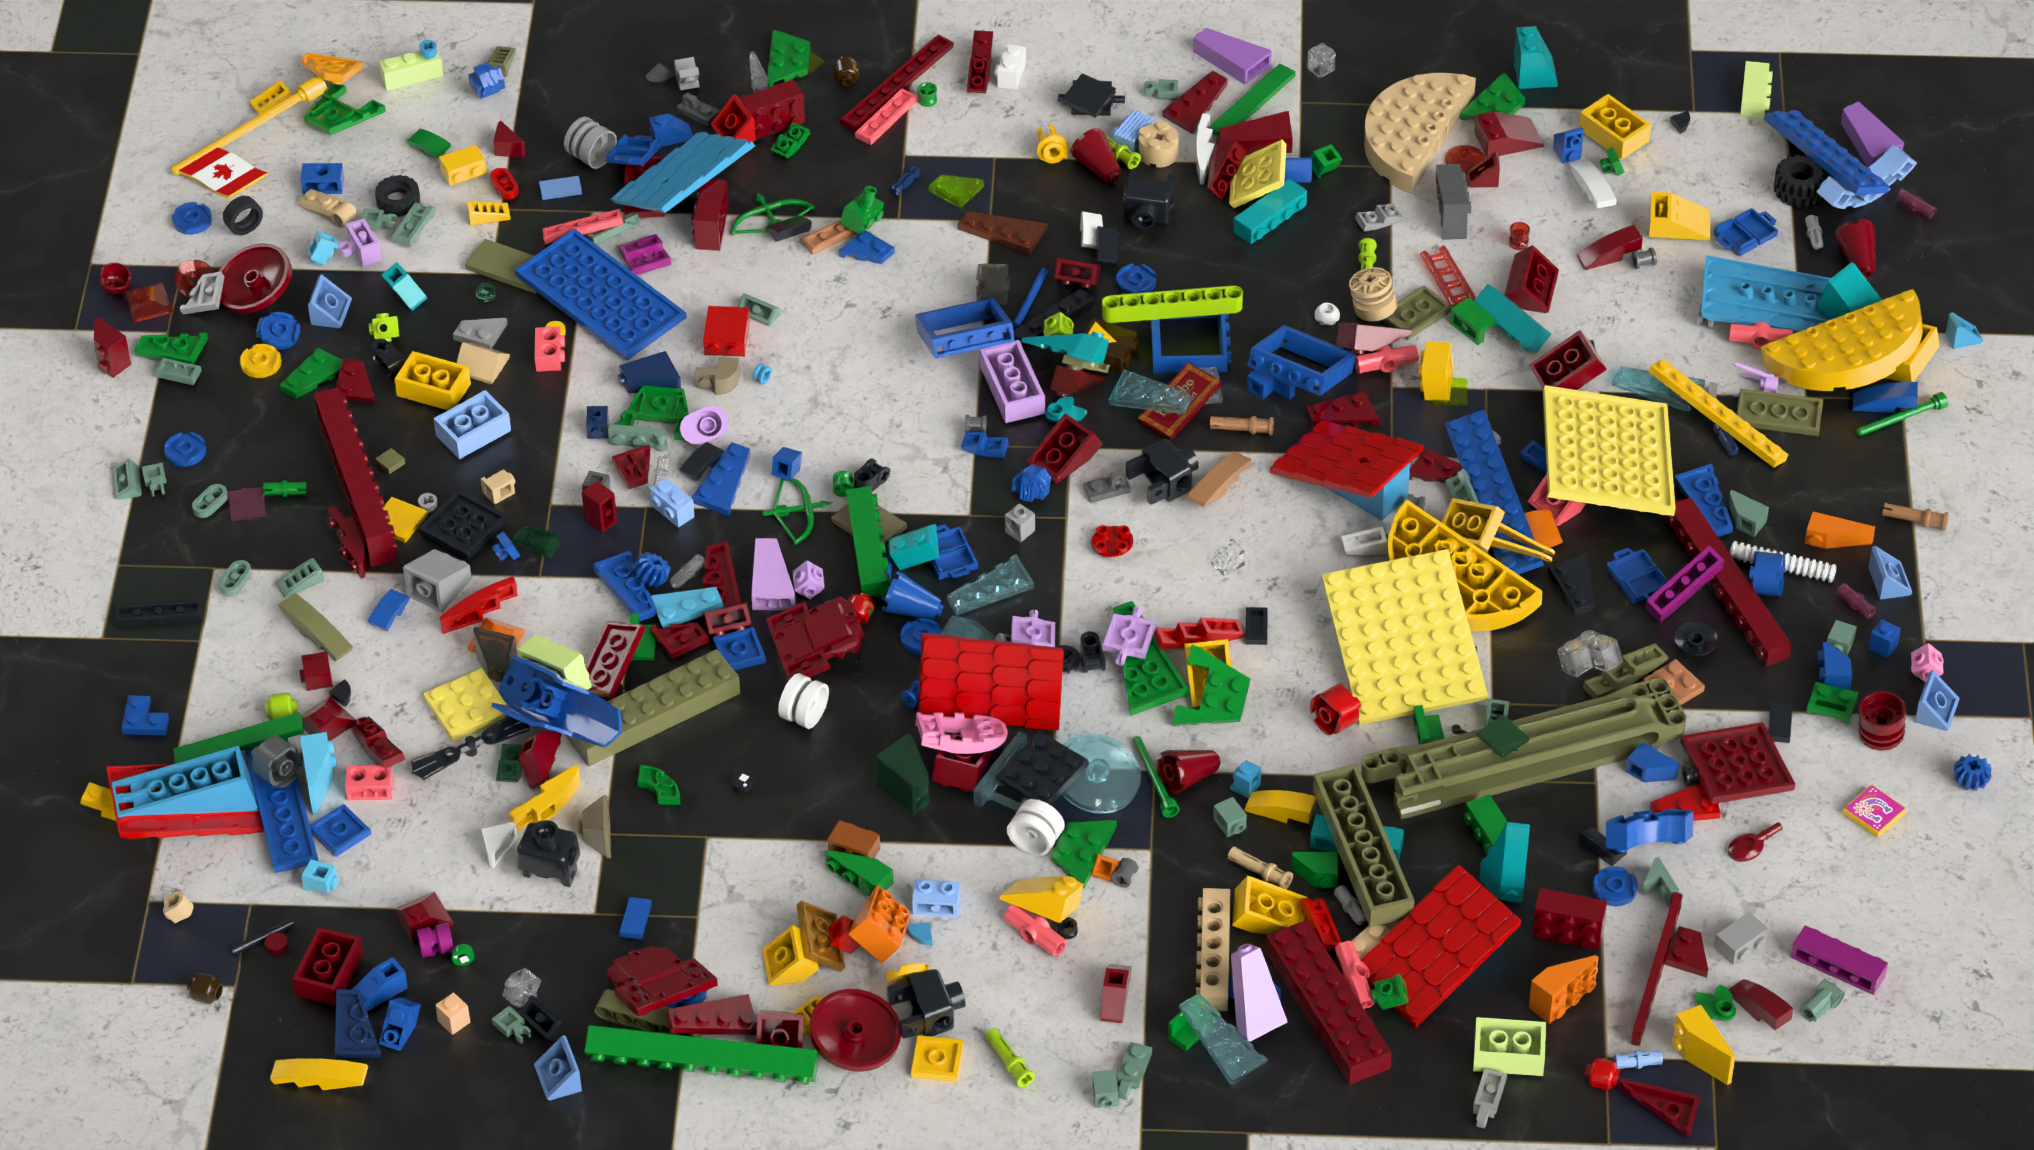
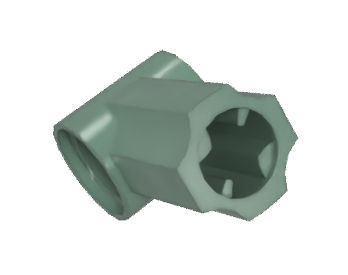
M1823 979L1816 987L1814 994L1800 1007V1012L1809 1022H1816L1830 1007L1834 1009L1841 1003L1845 992L1828 980Z

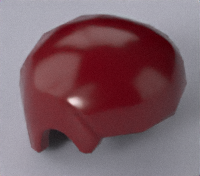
M109 263L101 269L100 286L107 293L122 294L130 285L131 272L123 264Z

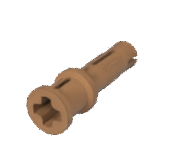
M1211 416L1210 429L1249 431L1251 434L1268 433L1270 436H1273L1274 417L1262 419L1256 416L1250 418Z
M1888 503L1884 505L1883 516L1919 522L1924 527L1933 526L1946 531L1949 512L1943 514L1933 512L1929 508L1923 511Z

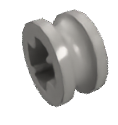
M425 493L418 498L419 508L427 510L428 514L434 513L437 510V497L434 494Z

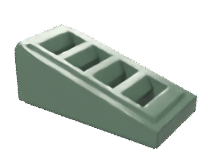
M311 558L277 580L276 585L286 598L323 582V573L315 559Z
M1487 700L1484 728L1489 727V724L1498 725L1507 722L1510 701ZM1491 711L1503 712V715H1502V714L1490 713V712H1491ZM1490 718H1497V719H1503V720H1502V721H1496V720H1490Z

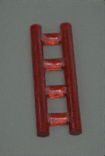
M1441 246L1438 249L1440 253L1429 256L1427 251L1420 253L1422 260L1452 308L1467 298L1473 301L1477 298L1446 246ZM1445 260L1448 266L1437 269L1434 263ZM1453 274L1456 280L1445 282L1442 276ZM1461 287L1464 293L1454 296L1450 289Z

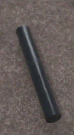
M290 918L230 947V951L234 956L265 941L266 937L271 933H282L294 927V922Z

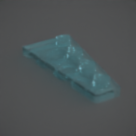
M1620 366L1612 380V386L1666 403L1687 412L1692 408L1691 404L1651 375L1647 370ZM1687 377L1702 387V389L1705 386L1704 379Z

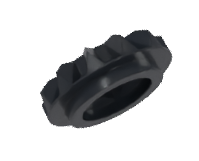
M1067 645L1056 646L1064 650L1063 660L1068 659L1067 663L1063 661V672L1069 674L1071 670L1076 671L1078 665H1081V655L1078 650Z

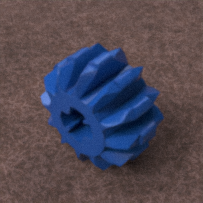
M646 552L641 554L635 561L633 572L636 574V578L642 580V583L645 582L648 586L658 587L666 582L671 568L667 565L668 562L662 559V556L659 557L655 553Z
M1970 754L1967 757L1961 756L1954 765V780L1958 781L1959 786H1966V790L1973 788L1977 791L1979 787L1984 789L1991 780V764L1987 763L1986 758L1980 759L1979 754L1976 757H1972Z

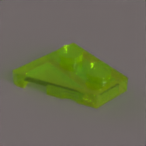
M941 174L929 185V192L961 208L984 187V180Z

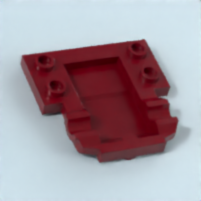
M841 596L828 600L810 610L806 602H802L766 618L788 681L798 673L810 678L831 669L828 659L833 657L842 659L847 652H858L862 636H865L851 599L846 601Z
M649 946L641 950H632L628 955L612 960V966L607 969V981L614 983L615 996L637 1016L646 1015L651 1011L718 986L717 978L695 958L682 962L675 953H672L666 947L654 948Z

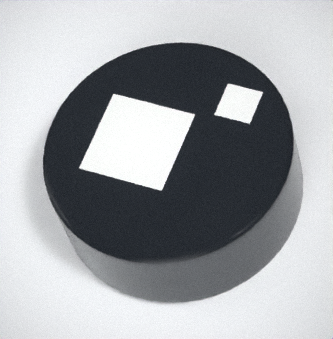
M740 771L732 776L731 782L734 791L746 793L753 788L754 780L749 772Z

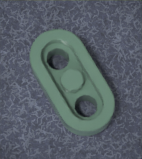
M221 484L209 486L193 501L192 509L194 515L199 518L211 516L227 500L226 487Z
M238 560L229 566L218 583L221 594L234 596L240 592L252 574L251 566L247 561Z

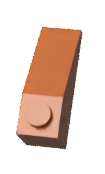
M1813 512L1807 527L1805 544L1825 549L1872 544L1875 526Z

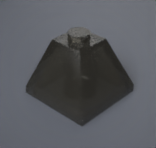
M474 627L476 656L489 679L502 682L509 665L516 661L511 659V655L517 656L515 636Z

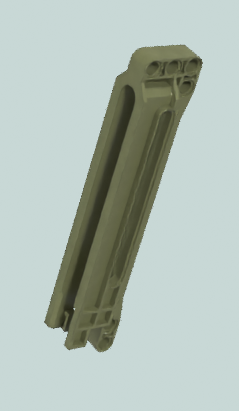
M1655 678L1629 685L1604 697L1422 745L1395 747L1367 754L1361 761V776L1366 783H1376L1395 778L1394 806L1400 819H1405L1469 802L1489 794L1495 795L1626 760L1642 742L1659 749L1666 742L1679 739L1684 735L1686 714L1669 683L1662 678Z

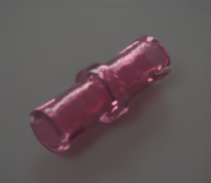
M1903 188L1898 192L1900 196H1896V200L1909 206L1910 210L1918 211L1929 219L1937 211L1936 207L1923 201L1922 197H1916Z
M1846 583L1838 588L1837 594L1845 599L1852 609H1857L1867 619L1874 616L1876 607L1866 601L1864 595L1855 592Z

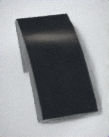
M706 442L692 453L679 470L682 474L699 481L708 466L713 468L724 451Z

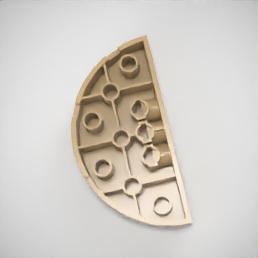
M1429 73L1403 79L1382 91L1370 105L1365 120L1364 148L1374 170L1381 177L1385 176L1389 179L1390 184L1412 194L1460 119V113L1469 105L1474 97L1476 78L1465 74Z

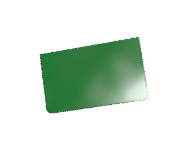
M1470 298L1451 308L1450 324L1477 345L1484 342L1485 330L1496 323V318Z
M630 613L629 623L640 624L639 613ZM643 625L645 632L632 660H654L656 639L650 633V627L656 625Z
M1423 705L1414 706L1413 723L1418 744L1422 745L1445 739L1439 715L1425 716Z
M1196 996L1169 1022L1168 1040L1184 1051L1193 1046L1216 1023V1018L1201 1008L1202 998Z

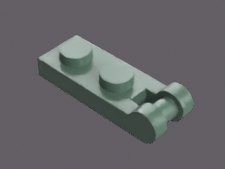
M415 202L392 235V242L411 247L429 219L434 217L435 207H425L421 203Z
M609 424L608 434L611 445L642 447L649 444L650 448H655L660 452L668 448L667 441L665 440L667 438L666 430L662 428Z
M1462 468L1455 477L1445 480L1452 498L1479 503L1470 483L1469 474L1465 469Z

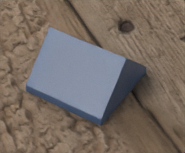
M322 274L318 277L308 303L311 325L340 328L352 298Z
M1873 546L1868 569L1880 600L1910 596L1913 592L1901 561L1877 546Z
M1934 670L1929 672L1918 703L1915 723L1946 731L1950 728L1960 698Z
M562 1035L534 1063L547 1100L557 1099L582 1091L578 1066L566 1036Z

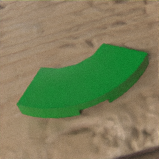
M639 765L638 787L647 788L652 791L657 797L658 804L680 805V793L674 780L658 768Z

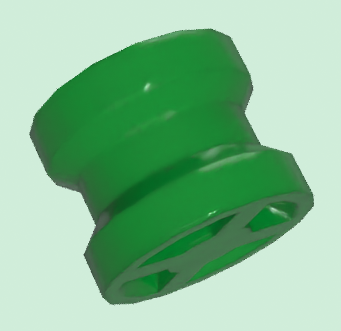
M931 82L921 83L918 86V103L924 107L935 105L937 103V86Z
M838 471L833 475V493L839 497H847L846 490L854 489L852 484L853 475L848 471Z

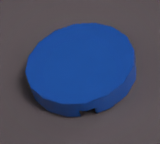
M197 202L185 203L177 207L175 213L172 214L174 228L186 235L199 234L207 230L213 220L211 210L204 204L197 205Z
M1128 264L1117 272L1116 285L1123 294L1152 292L1156 286V274L1151 267L1144 264H1139V266Z
M273 312L262 319L259 325V336L264 344L274 346L276 350H285L297 343L300 337V325L291 314Z
M188 432V434L177 433L171 436L164 445L166 459L175 466L187 467L200 462L206 454L204 439L194 432Z
M918 618L916 621L907 622L902 627L900 633L902 646L906 651L920 655L921 633L943 635L940 625L926 618Z
M1613 866L1604 868L1595 875L1592 890L1597 899L1608 901L1607 905L1617 907L1633 901L1637 894L1638 883L1636 877L1628 873L1626 869Z

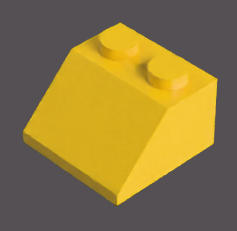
M794 925L790 926L762 949L768 985L770 986L804 982L819 970L818 963L805 959L800 928Z

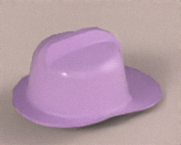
M717 406L704 407L684 417L680 425L681 435L691 444H704L723 435L728 428L729 420L723 409Z

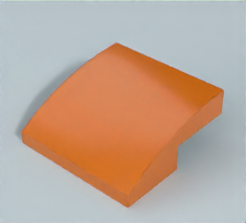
M1550 509L1524 513L1536 542L1549 548L1563 543Z

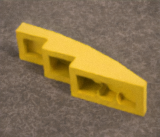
M331 1059L276 1060L270 1080L274 1084L295 1082L298 1087L319 1085L322 1090L362 1086L368 1066L363 1063Z

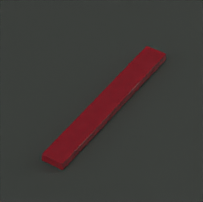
M938 34L840 119V124L856 132L901 88L905 90L954 47V43Z
M1674 892L1633 1028L1631 1045L1639 1047L1641 1045L1665 964V958L1668 954L1680 914L1682 893Z

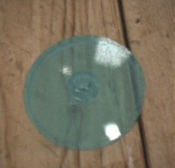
M1101 734L1078 735L1063 744L1087 758L1090 764L1062 794L1071 804L1088 812L1105 814L1123 809L1134 799L1140 786L1141 772L1135 756L1125 745Z

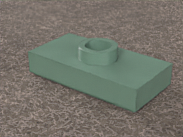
M162 358L155 370V377L194 385L202 370L201 366Z

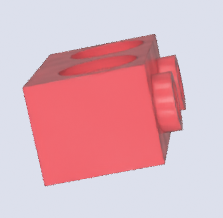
M560 327L535 328L536 371L561 370V362H565V351L561 350V347H565V335H561Z
M382 765L347 766L345 783L347 800H392L394 780L392 766L386 769Z

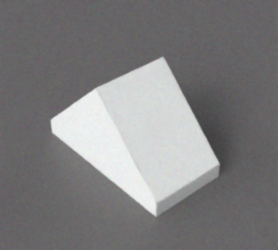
M513 822L481 829L485 852L491 868L497 865L518 838L516 824Z

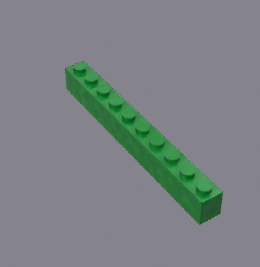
M591 1025L588 1026L585 1054L594 1062H604V1059H608L620 1065H626L627 1062H635L636 1066L649 1067L650 1064L659 1065L658 1068L671 1070L672 1067H681V1070L685 1072H695V1069H699L711 1075H717L718 1072H726L731 1077H740L741 1074L750 1075V1078L763 1080L764 1077H772V1080L776 1082H786V1079L796 1080L795 1083L802 1085L816 1082L819 1061L817 1050Z

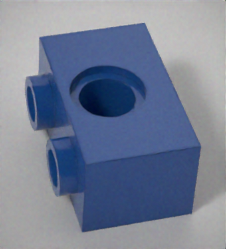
M342 163L302 164L301 187L303 194L310 189L325 194H343L344 171Z

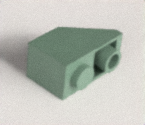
M1730 491L1728 509L1735 528L1755 537L1767 522L1769 507L1736 491Z

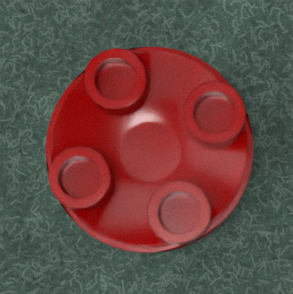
M1100 525L1096 528V533L1091 539V546L1101 556L1118 557L1124 555L1132 548L1134 540L1129 527L1126 525Z

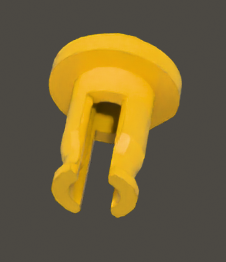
M1049 124L1048 127L1051 134L1044 136L1041 127L1037 130L1039 142L1036 151L1041 160L1053 164L1060 162L1064 158L1067 159L1069 148L1066 139L1057 134L1055 127Z

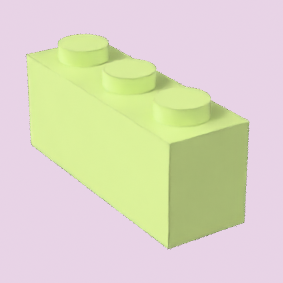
M419 50L379 61L381 79L387 91L443 76L442 63L438 51L437 55L431 59L421 57Z
M1746 61L1741 116L1764 118L1765 110H1769L1770 98L1766 97H1770L1771 85H1768V83L1772 82L1773 73L1769 71V63Z

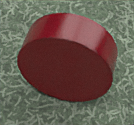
M280 932L268 935L265 939L267 952L272 955L283 954L288 949L286 935Z

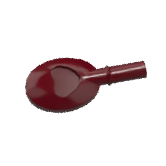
M1777 822L1769 828L1762 830L1759 834L1747 833L1736 837L1728 847L1729 857L1738 862H1746L1756 858L1763 851L1764 841L1783 830L1781 823Z

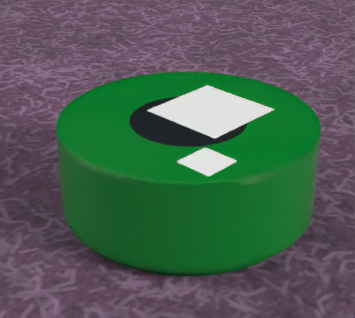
M468 944L455 946L451 951L453 963L458 966L470 964L475 957L473 948Z

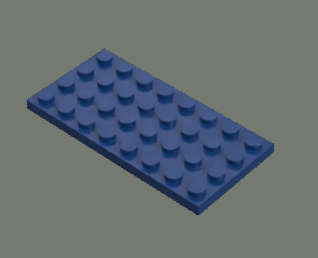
M576 229L571 230L515 269V276L627 361L687 318L684 310Z

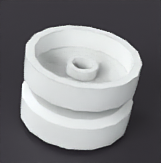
M800 673L795 674L790 678L782 692L778 708L779 716L790 722L796 721L798 725L807 729L813 728L822 717L829 696L828 686L817 680L811 682L809 677Z
M1029 799L1023 802L1007 826V834L1016 847L1034 856H1043L1050 851L1055 840L1062 833L1064 821L1058 811L1048 803Z

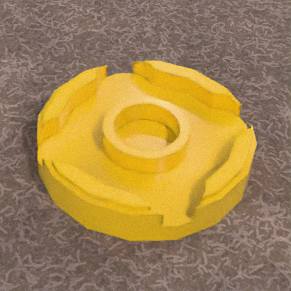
M268 344L253 345V348L249 350L247 348L240 356L242 371L254 378L271 376L281 366L280 353L274 346Z
M913 963L901 966L898 972H894L893 969L890 970L885 978L887 985L891 986L906 982L907 975L931 969L928 964Z

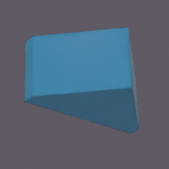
M1953 312L1949 314L1946 337L1953 349L1983 342L1981 335L1974 325Z

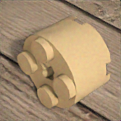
M1161 120L1140 128L1139 154L1141 161L1146 165L1150 166L1151 163L1156 164V167H1166L1173 164L1176 160L1179 136L1176 129L1170 126L1167 121Z

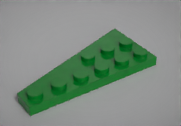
M1130 601L1113 607V614L1132 615L1135 607L1134 602ZM1154 635L1152 636L1145 659L1126 656L1125 663L1122 665L1130 716L1189 695V688L1164 649L1159 648Z

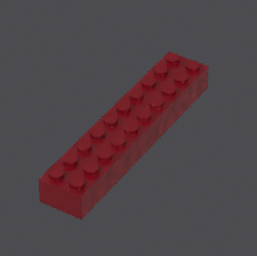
M338 387L314 393L318 422L350 511L361 529L365 552L370 566L373 567L396 561L394 552L398 551L395 539H392L396 537L394 527L388 524L390 522L387 510L383 509L385 505L382 495L379 496L377 494L379 493L377 481L372 480L374 478L372 467L367 466L369 464L367 454L361 451L363 449L362 440L360 437H356L358 431L356 424L351 423L353 421L351 410L346 409L348 406L346 397L340 394Z

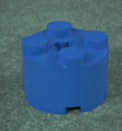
M1754 551L1753 564H1755V567L1751 566L1749 579L1753 580L1751 581V586L1757 595L1781 596L1784 586L1783 575L1786 569V556L1778 553Z

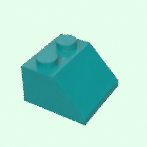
M935 524L889 539L890 556L899 570L939 558L937 526Z

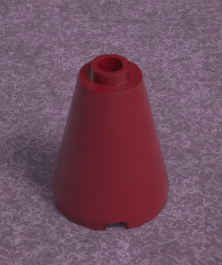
M1100 128L1086 131L1083 133L1084 138L1081 140L1077 138L1074 141L1070 153L1077 161L1104 182H1116L1120 178L1121 169L1105 133Z
M1859 219L1858 223L1854 224L1851 221L1846 222L1835 231V239L1849 264L1851 262L1854 263L1865 278L1870 277L1876 270L1874 224L1864 219Z
M1166 750L1159 754L1162 757L1157 760V771L1162 783H1166L1169 787L1166 789L1167 792L1175 794L1218 771L1221 759L1214 750Z

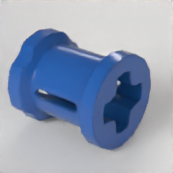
M919 679L913 682L911 688L901 693L903 702L911 708L918 705Z

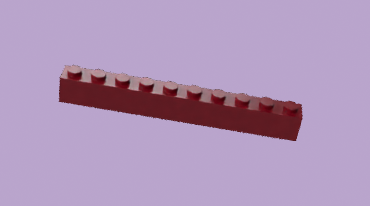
M1687 498L1675 502L1674 516L1666 515L1667 524L1672 526L1677 539L1682 541L1686 552L1693 559L1709 545L1724 559L1723 569L1707 583L1711 584L1714 588L1717 598L1722 600L1727 613L1732 615L1737 628L1743 631L1746 641L1753 646L1757 657L1763 661L1765 666L1789 659L1791 643L1693 499Z

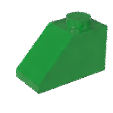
M1292 852V870L1314 887H1337V852Z

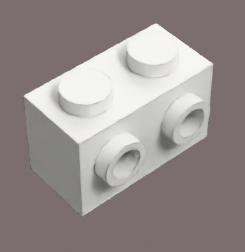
M1006 44L1004 52L1001 51L1000 64H996L995 76H997L999 88L1017 90L1026 65V47Z

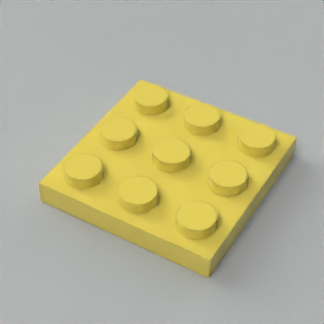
M1283 140L1244 157L1230 185L1229 204L1233 208L1244 205L1253 199L1262 197L1264 194L1284 186L1286 144Z
M482 668L423 693L424 700L452 742L495 724L508 716L491 707L492 703L506 706L507 704Z

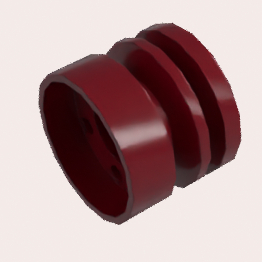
M1880 691L1867 695L1861 701L1858 733L1864 745L1871 749L1882 751L1893 749L1903 741L1906 720V707L1903 700L1893 693Z

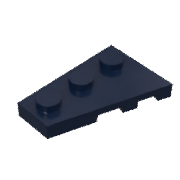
M336 990L335 1058H382L360 990Z

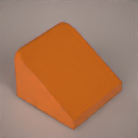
M1098 854L1091 876L1113 882L1111 877L1119 869L1120 861Z

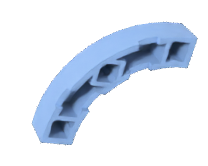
M1892 145L1869 168L1890 186L1897 179L1901 181L1914 168L1917 162L1900 148ZM1830 176L1821 183L1820 188L1817 190V193L1832 206L1845 209L1847 206L1856 208L1865 205L1885 194L1855 195L1837 179Z

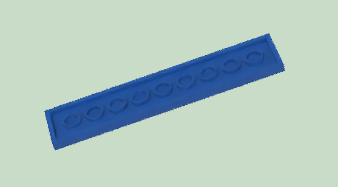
M1485 410L1446 422L1445 426L1459 464L1469 474V480L1478 502L1499 507L1505 512L1501 521L1502 524L1535 541ZM1499 532L1495 534L1496 538L1536 550ZM1491 546L1496 560L1517 574L1544 566L1543 560Z

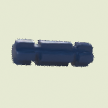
M912 166L908 172L903 174L890 187V192L895 196L902 193L920 176V169Z
M1715 423L1713 430L1718 435L1729 456L1737 455L1739 448L1734 443L1733 437Z

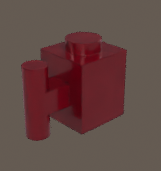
M327 651L302 655L303 670H299L301 683L306 682L307 691L333 687Z

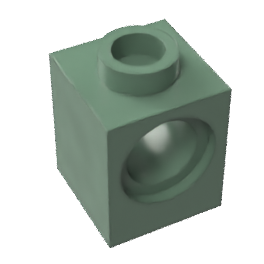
M1836 620L1829 633L1827 642L1847 656L1854 643L1857 626Z
M1231 797L1214 805L1213 820L1223 833L1229 837L1239 834L1246 829L1247 814L1236 800Z
M1116 1070L1092 1072L1095 1108L1118 1106L1119 1092Z

